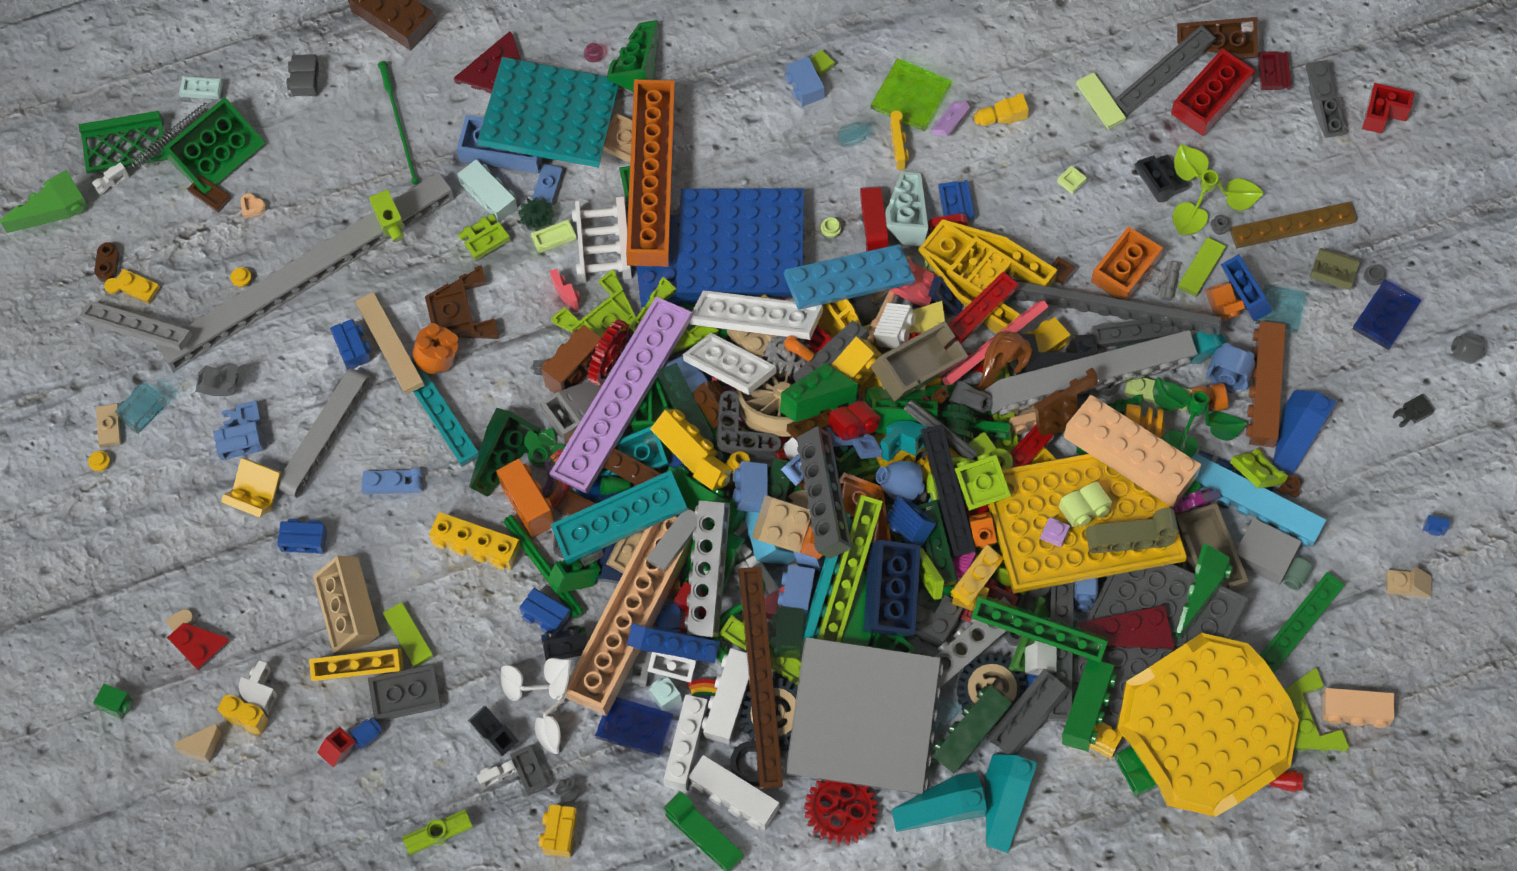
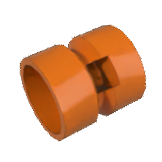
M1223 383L1211 384L1209 388L1205 385L1192 387L1191 394L1195 391H1202L1208 395V404L1210 405L1208 412L1210 409L1214 412L1227 410L1228 397Z

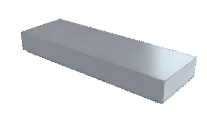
M688 509L680 513L646 558L649 563L664 572L668 570L693 536V530L697 527L695 512Z

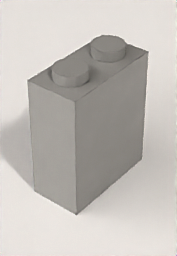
M1253 518L1250 525L1245 524L1240 534L1244 537L1241 542L1236 541L1234 547L1244 568L1280 585L1302 541Z

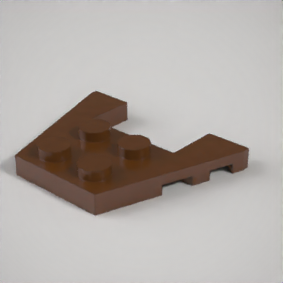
M482 265L475 267V270L467 275L465 273L459 276V279L455 282L447 283L425 296L431 323L445 327L462 338L499 339L495 319L473 323L466 296V289L486 285Z
M1093 368L1087 370V375L1082 379L1078 380L1075 378L1070 381V386L1062 392L1056 390L1034 405L1037 430L1040 436L1065 431L1067 423L1078 411L1077 394L1098 385L1097 373Z

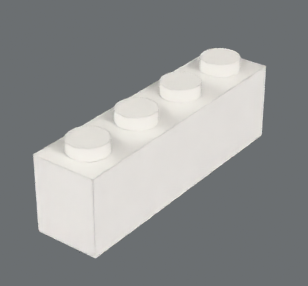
M731 648L729 654H725L721 667L724 670L722 676H717L715 682L717 691L715 696L710 697L708 709L711 710L709 716L704 717L701 729L704 730L705 738L729 745L731 744L743 707L742 702L745 700L749 687L747 655L745 652Z
M685 695L663 779L664 785L667 788L687 792L689 785L688 777L693 770L703 731L701 729L702 722L708 711L707 699Z
M704 755L688 777L692 790L699 794L702 792L710 796V801L718 806L723 804L729 808L728 811L738 818L742 816L748 820L747 823L757 830L761 828L765 831L780 809L778 801Z

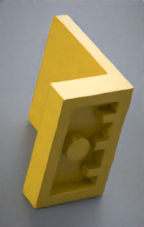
M242 458L233 490L223 494L221 502L257 517H262L272 509L281 472Z

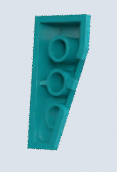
M652 426L619 440L615 449L653 470L669 464V448L650 430ZM603 467L598 477L617 474Z
M992 755L985 776L987 847L1008 854L1037 762L1017 755Z
M973 772L955 775L922 794L893 808L892 815L895 830L900 832L985 817L987 807L982 785L977 773Z

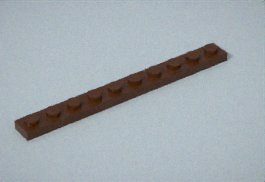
M761 567L739 568L759 789L782 788V770Z

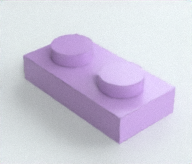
M953 101L932 127L931 131L935 136H948L951 134L956 124L965 117V113L970 108L966 101Z

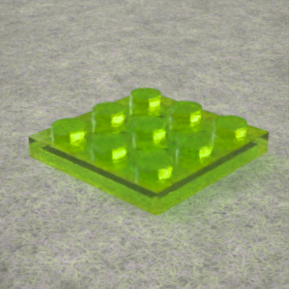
M897 58L873 99L870 109L891 117L893 111H900L903 115V123L925 132L950 88L951 81Z

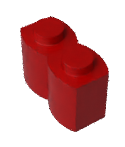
M858 401L848 407H840L830 412L827 425L842 440L847 441L857 438L860 434L873 433L878 428L880 416L866 402Z

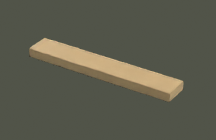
M374 292L355 300L360 313L404 394L407 395L423 387L422 379Z

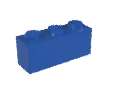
M1239 254L1220 264L1239 299L1243 300L1244 307L1253 322L1272 312L1267 298Z

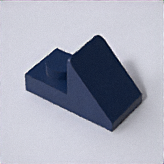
M934 277L928 294L932 298L930 304L942 301L944 313L958 316L963 304L947 287L942 277Z

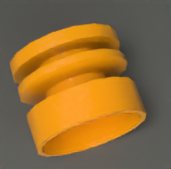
M1126 404L1124 416L1162 439L1165 426L1163 409L1158 408L1154 418L1152 417V407L1148 408L1146 416H1141V406Z

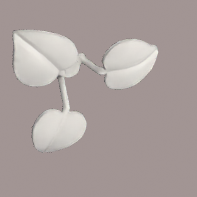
M550 658L545 662L544 675L550 685L523 686L522 673L512 665L503 666L501 668V684L508 699L512 701L521 699L522 691L549 689L551 698L557 700L555 704L543 713V717L536 719L535 733L538 741L546 750L559 754L560 727L555 718L548 715L560 704L565 703L564 698H566L565 692L569 681L571 660Z

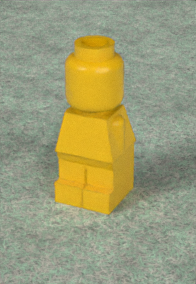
M1023 93L1016 94L1015 97L1005 98L994 104V108L988 106L978 109L977 113L973 114L975 124L981 126L994 124L996 120L998 123L1012 124L1013 122L1028 119L1029 109Z

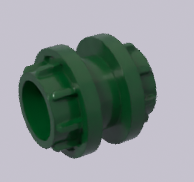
M947 404L943 411L939 412L938 419L944 421L943 425L967 444L973 440L974 433L969 431V425L976 424L977 418L973 416L974 411L967 406Z

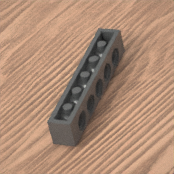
M817 426L797 437V451L800 455V468L804 476V489L808 499L807 507L811 515V528L815 538L814 546L818 553L831 559L851 549L852 546L831 434Z

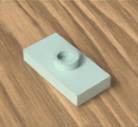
M182 76L179 95L180 97L220 99L223 81L218 78Z

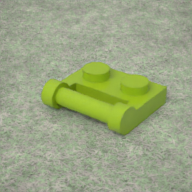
M1259 448L1254 449L1251 453L1234 455L1230 461L1258 489L1281 485L1288 478L1284 471H1279L1263 456L1264 453Z

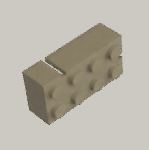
M944 321L881 355L871 365V368L895 402L908 395L911 391L913 392L955 369L968 355L959 341L954 342L945 350L944 347L955 338V335Z
M1217 503L1175 515L1178 532L1191 573L1195 574L1196 564L1203 543H1206L1230 557V565L1233 566L1229 579L1225 578L1222 587L1236 593L1245 591L1249 581Z

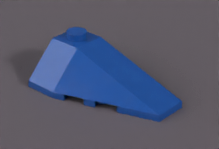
M1294 390L1283 409L1272 463L1279 471H1284L1287 475L1294 474L1331 415L1336 401L1317 391Z

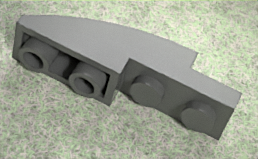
M1328 61L1307 63L1306 69L1310 83L1308 89L1318 123L1325 138L1346 135L1338 95L1335 96Z

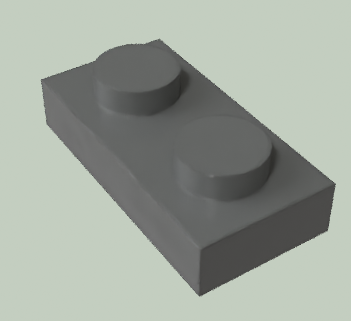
M531 745L510 754L528 796L549 787Z

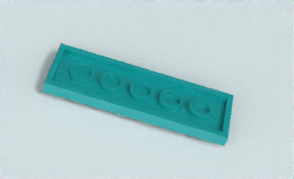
M670 470L550 525L565 562L569 564L685 512L688 508Z

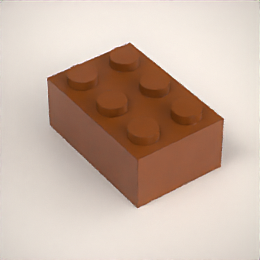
M584 324L580 329L574 330L570 339L558 347L556 354L544 362L541 370L545 387L555 394L558 391L581 384L589 374V363L593 359L592 355L595 353V347L601 337Z

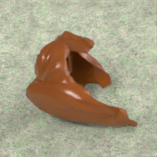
M1003 331L998 332L986 350L982 380L976 386V389L984 391L993 385L998 373L1007 363L1018 359L1019 362L1014 371L1015 373H1020L1027 366L1032 355V348L1028 340H1025L1023 336L1015 332L1006 334Z

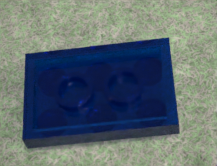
M1384 279L1352 330L1390 350L1422 300Z
M616 697L608 715H602L595 738L660 757L674 716L666 711Z

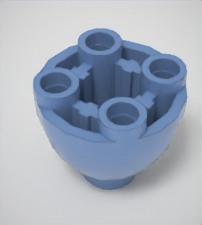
M896 461L886 467H880L876 473V481L881 485L886 495L894 501L898 497L913 501L917 495L922 494L924 491L922 471L919 463Z

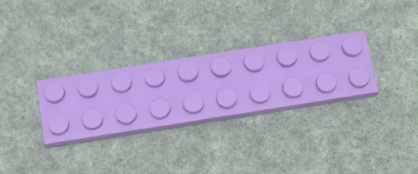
M655 297L550 471L551 477L582 492H589L687 328L691 318L694 316L691 311Z

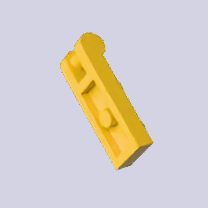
M895 110L891 113L890 130L897 170H904L905 161H909L908 149L903 147V144H906L905 132H901L903 115L900 111Z

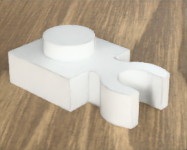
M120 162L110 167L103 173V178L94 180L92 184L99 195H101L110 186L113 189L130 177Z
M512 760L500 767H487L476 777L482 790L502 781V778L515 774L517 771Z

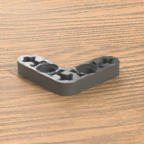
M733 391L723 392L718 407L717 446L719 449L729 453L742 451L746 454L763 456L777 454L781 445L778 436L768 433L738 431L739 397ZM727 398H730L732 402L730 410H727ZM730 417L733 419L734 424L727 426L722 422V419ZM726 437L729 438L730 445H727L724 441ZM737 438H740L739 446H736ZM752 439L755 445L750 448L746 447L743 444V440ZM759 440H762L761 448H758ZM768 441H771L772 445H774L772 449L767 445Z

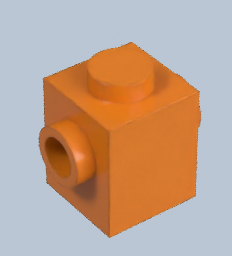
M990 512L968 516L975 547L984 548L986 545L991 547L993 543H997Z

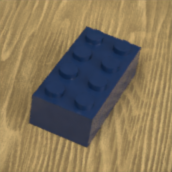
M877 540L870 543L863 632L899 637L915 635L920 545Z

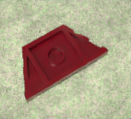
M509 31L454 77V82L459 85L460 83L468 84L473 89L492 93L502 57L521 60L512 33Z

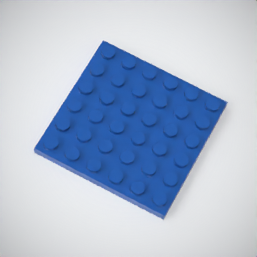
M804 188L681 189L677 297H700L703 290L761 297L763 295L768 297H793L783 273L785 269L803 266Z

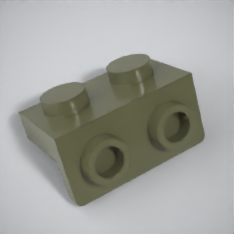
M1320 248L1310 278L1335 285L1338 288L1351 290L1360 260Z

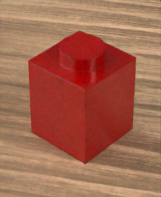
M339 727L324 739L317 753L328 764L335 767L349 755L356 741Z

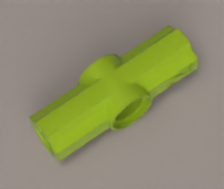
M464 809L441 820H432L427 826L402 836L409 856L434 845H443L448 839L473 829V826ZM435 829H443L440 836H432Z

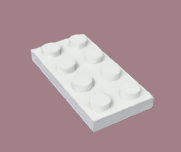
M713 333L707 335L683 354L685 362L748 395L776 373L775 365Z

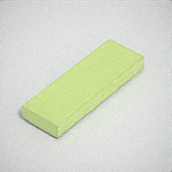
M1094 72L1077 80V87L1107 129L1125 122L1126 117Z

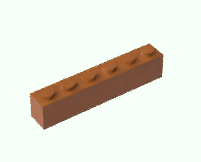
M1260 321L1258 328H1254L1252 340L1256 341V347L1252 348L1255 368L1251 376L1253 385H1250L1248 398H1252V404L1248 405L1247 417L1251 418L1250 424H1247L1246 427L1249 445L1275 448L1278 440L1286 324Z

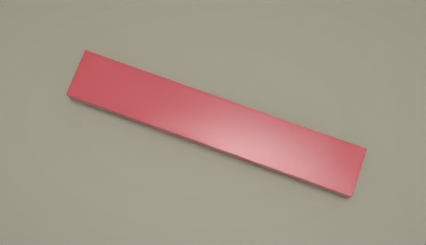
M1045 301L1036 302L1001 331L1005 334L1010 332L1017 333L1049 306ZM995 336L968 356L958 367L944 375L941 379L944 384H953L985 358L988 346Z

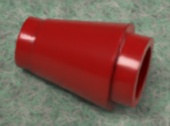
M1297 770L1286 771L1270 782V787L1295 793L1302 791L1303 773H1299Z

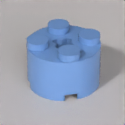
M1228 343L1222 344L1214 352L1206 373L1207 379L1210 377L1213 381L1212 384L1223 383L1228 393H1235V390L1240 389V392L1245 391L1255 368L1254 354L1250 351L1235 348Z

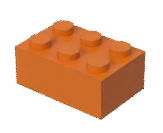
M1128 226L1093 270L1091 283L1116 299L1129 301L1160 261L1163 247Z
M517 459L498 469L497 475L501 488L531 538L552 528L550 524L554 523L553 518H555V514L552 511L553 506L548 498H544L543 490L538 481L533 480L532 472L527 463L523 465L521 460Z

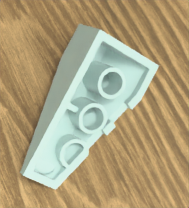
M901 171L885 212L887 228L903 245L921 246L927 235L928 222L921 173Z

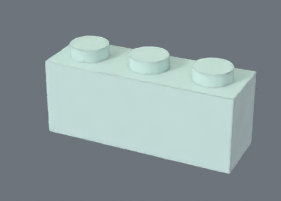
M475 160L457 174L460 185L489 214H493L497 222L500 223L517 209V197L511 190L507 191L503 187L502 181L498 177L494 178L485 164L481 165Z

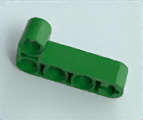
M679 791L663 807L664 814L669 821L723 871H731L744 858L743 853L694 808L693 802L683 792Z

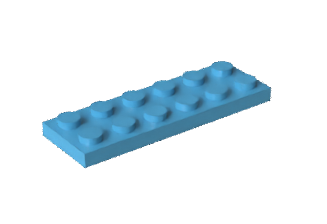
M900 244L785 269L783 273L798 310L911 285L915 281Z

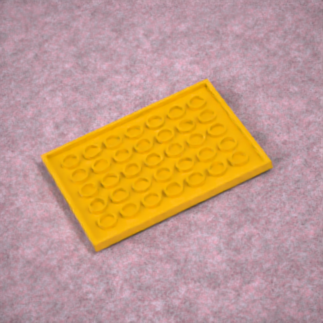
M1090 454L1003 469L1002 472L1011 497L988 504L1013 593L1185 562L1187 558L1179 532L1175 542L1167 547L1107 553L1089 552L1085 532L1087 527L1096 524L1153 519L1154 513L1157 510L1170 508V505ZM1099 482L1112 501L1110 512L1102 518H1092L1083 527H1072L1059 509L1060 499L1091 483ZM1049 517L1070 525L1061 547L1040 539Z

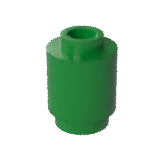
M603 477L600 484V494L621 493L632 488L633 484L620 477Z

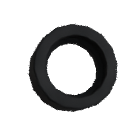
M747 741L734 749L730 757V768L734 775L756 787L759 785L758 775L746 776L738 767V761L744 753L756 752L755 741Z

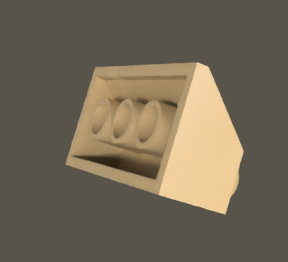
M336 556L313 575L333 654L365 646L379 636L359 558Z

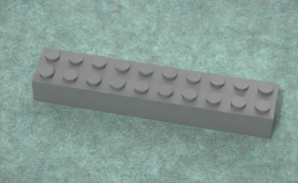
M1190 330L1000 379L984 391L992 396V415L1000 413L1003 416L1012 413L1013 410L1018 408L1020 411L1029 409L1032 405L1040 402L1056 390L1062 392L1070 386L1069 382L1077 378L1080 380L1087 375L1086 371L1090 368H1093L1097 373L1098 384L1090 389L1095 388L1097 391L1108 387L1112 383L1116 386L1127 382L1126 380L1131 378L1134 381L1144 378L1145 375L1150 373L1152 376L1160 374L1168 368L1170 371L1179 369L1182 365L1191 362L1190 358L1197 355V351ZM1090 389L1078 393L1077 396L1088 393Z

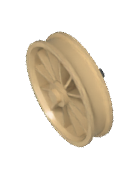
M776 368V373L768 379L771 385L764 382L749 395L736 389V394L739 397V417L750 428L761 433L791 436L786 431L787 424L794 421L780 412L781 392L791 386L789 379H794L793 375L795 373L792 371L789 376L786 371H783L780 374L779 368ZM776 379H785V382L778 383ZM775 410L778 411L777 417L770 416V414Z

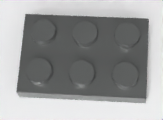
M433 664L368 678L373 715L377 722L441 709Z

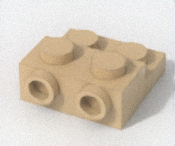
M727 329V334L736 346L763 360L767 358L765 352L768 341L770 342L773 336L777 338V335Z

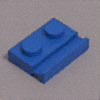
M968 180L960 183L956 181L938 184L943 216L965 214L967 219L974 220Z

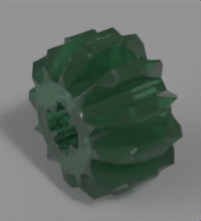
M535 196L532 201L527 198V204L521 203L519 217L521 218V223L526 225L528 230L534 227L535 231H538L540 227L545 229L546 224L551 225L554 211L550 202L547 203L545 198L538 200V197Z

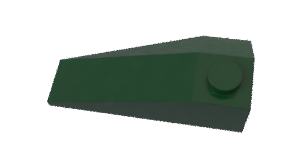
M496 408L486 428L469 488L488 497L500 484L497 470L528 453L529 451L524 444L527 432L531 430L539 435L541 429L510 411Z

